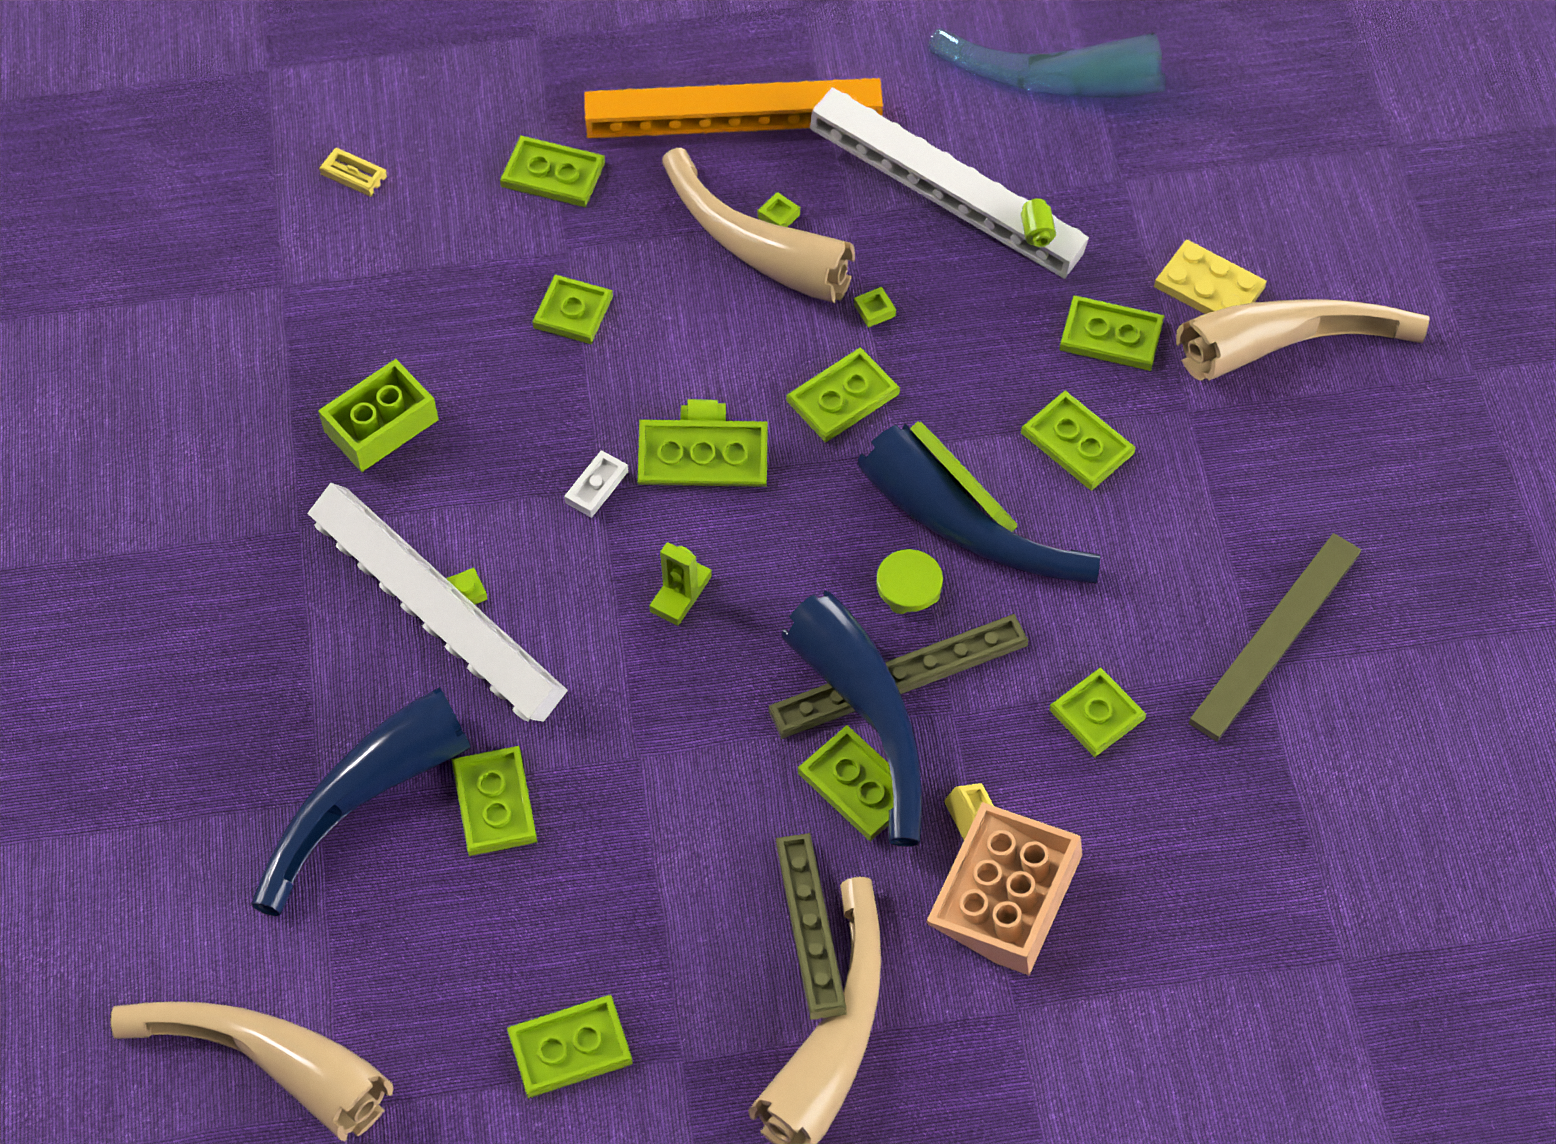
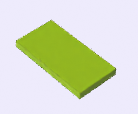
M639 420L638 485L767 487L768 422Z
M917 421L910 428L999 525L1011 532L1018 527L1013 518L921 421Z

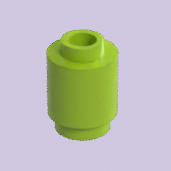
M1031 199L1025 202L1020 215L1026 242L1036 247L1048 245L1056 237L1051 207L1043 199Z
M687 399V405H681L680 420L726 421V403H718V400Z

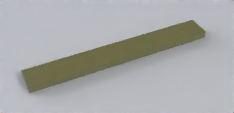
M1335 533L1331 535L1189 720L1191 726L1218 742L1360 556L1362 551L1360 548Z
M1015 614L886 661L885 663L896 682L900 694L1027 647L1029 640ZM829 684L768 706V711L781 739L855 712L845 699Z

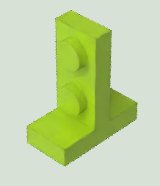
M667 542L660 551L663 586L649 605L651 613L679 626L711 579L712 570L697 563L696 556L686 547H677Z

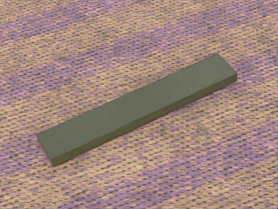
M810 833L775 838L810 1020L846 1015V1004Z

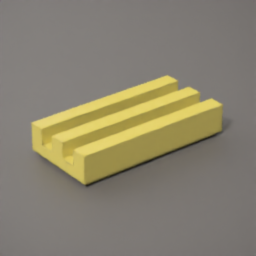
M335 148L319 167L321 175L370 197L374 194V187L378 189L381 185L380 180H385L387 177L386 169L339 148ZM336 159H337V160H340V161H342V162H344V163H346V164H349V165L346 166V165L341 164V163H339V162H337V161H335V160H336ZM358 169L373 175V177H370L362 172H359Z

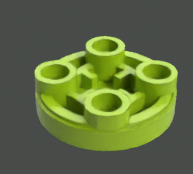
M905 549L890 554L880 564L877 571V590L883 601L896 614L926 609L940 599L943 574L939 564L930 555L919 550Z

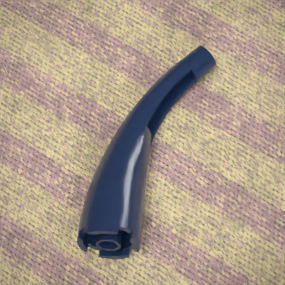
M906 423L902 430L896 424L874 438L871 443L875 448L867 457L863 453L860 454L857 465L871 483L897 507L946 540L982 558L1016 570L1049 578L1097 583L1100 554L1072 549L1066 551L1041 545L1023 538L992 521L964 493Z
M825 590L824 597L820 599L813 594L805 599L789 616L794 623L789 631L782 630V638L878 732L887 755L893 786L894 808L889 810V843L901 847L917 846L920 844L922 817L919 758L912 725L896 682L878 649L853 614L830 591Z
M440 687L415 699L384 720L348 752L311 792L285 829L265 867L251 901V906L254 909L270 916H280L293 890V881L303 863L319 841L343 817L391 787L418 776L471 748L452 707Z

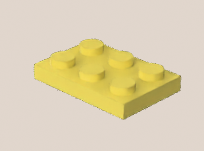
M1186 239L1156 278L1154 287L1207 314L1230 306L1254 303L1265 289L1267 281Z

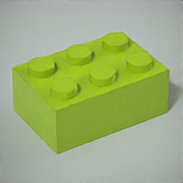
M394 359L318 410L324 432L361 472L439 420L434 398L397 359Z

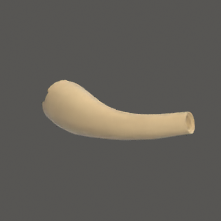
M675 148L664 155L662 163L678 195L700 225L722 246L746 264L790 289L835 303V299L841 301L852 276L846 275L848 260L855 261V249L852 243L803 230L775 225L735 211L712 195L697 178V169L685 149Z
M1299 299L1254 302L1230 306L1182 323L1177 330L1176 345L1183 343L1187 358L1181 361L1187 371L1199 381L1205 378L1210 381L1275 350L1315 337L1365 334L1423 343L1428 329L1429 316L1383 305L1343 300Z
M854 877L841 883L844 917L849 919L851 931L849 971L843 991L846 1015L823 1018L788 1063L749 1108L750 1118L752 1120L756 1119L757 1116L765 1124L760 1132L773 1144H817L821 1140L843 1105L867 1048L878 1002L881 968L877 907L872 880L867 877Z
M151 1002L118 1005L112 1009L111 1028L116 1039L149 1038L151 1035H179L206 1039L241 1051L269 1074L341 1141H346L347 1134L350 1132L360 1136L369 1129L384 1112V1109L379 1105L384 1094L391 1096L393 1092L392 1083L369 1062L344 1046L312 1030L264 1013L240 1007L201 1002Z

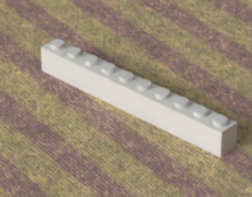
M832 87L812 110L811 130L1065 279L1084 254L1089 237L1084 235L1079 229L1060 221L1053 214L1056 237L1043 247L1028 244L1025 239L1020 215L1023 204L1028 201L1026 198L1019 197L1004 188L1000 183L988 179L976 169L954 159L949 153L942 152L930 145L925 139L913 135L899 124L877 114L872 108L865 107L853 100L848 94Z
M330 483L307 513L316 521L315 528L328 537L332 536L337 541L336 547L341 552L350 557L353 555L359 561L357 566L360 570L371 577L375 576L381 581L379 587L392 597L396 595L402 601L400 606L413 617L418 616L425 622L422 625L423 628L434 637L438 638L440 636L446 642L444 647L452 655L465 659L469 663L467 669L480 679L485 678L491 684L490 690L502 700L508 699L514 705L512 710L517 716L527 722L530 719L544 722L568 690L348 488Z

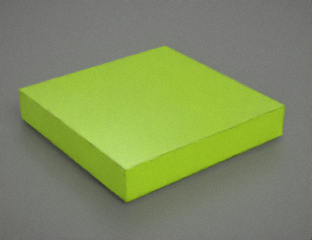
M555 274L533 319V328L592 344L613 298V290Z
M1101 667L1050 704L1049 711L1094 758L1146 718V713Z

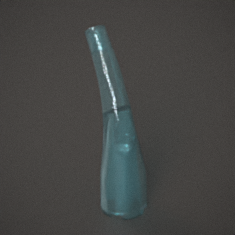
M938 28L933 33L928 44V50L931 53L968 72L1001 84L1035 92L1083 98H1125L1165 91V73L1161 74L1160 59H1163L1157 35H1154V33L1104 42L1079 49L1044 54L1011 53L985 48L966 41L964 38L943 28Z

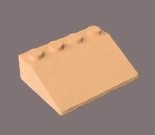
M982 802L931 910L927 924L996 964L1030 975L1081 860V836Z

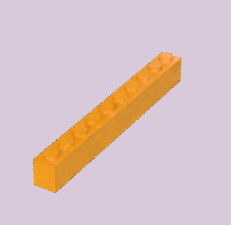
M880 78L584 91L587 138L805 129L810 128L812 110L832 87L848 94L853 100L865 107L872 108L877 114L882 116Z

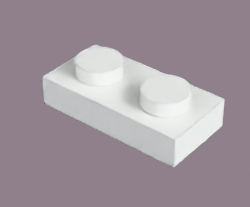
M601 450L564 496L565 503L592 518L629 472L628 464Z

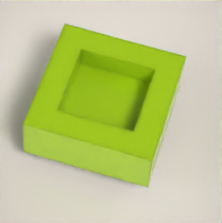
M778 192L758 209V218L760 220L788 227L800 216V207Z
M882 287L854 298V306L868 328L896 317V308Z
M474 567L446 578L474 605L488 600L487 593Z

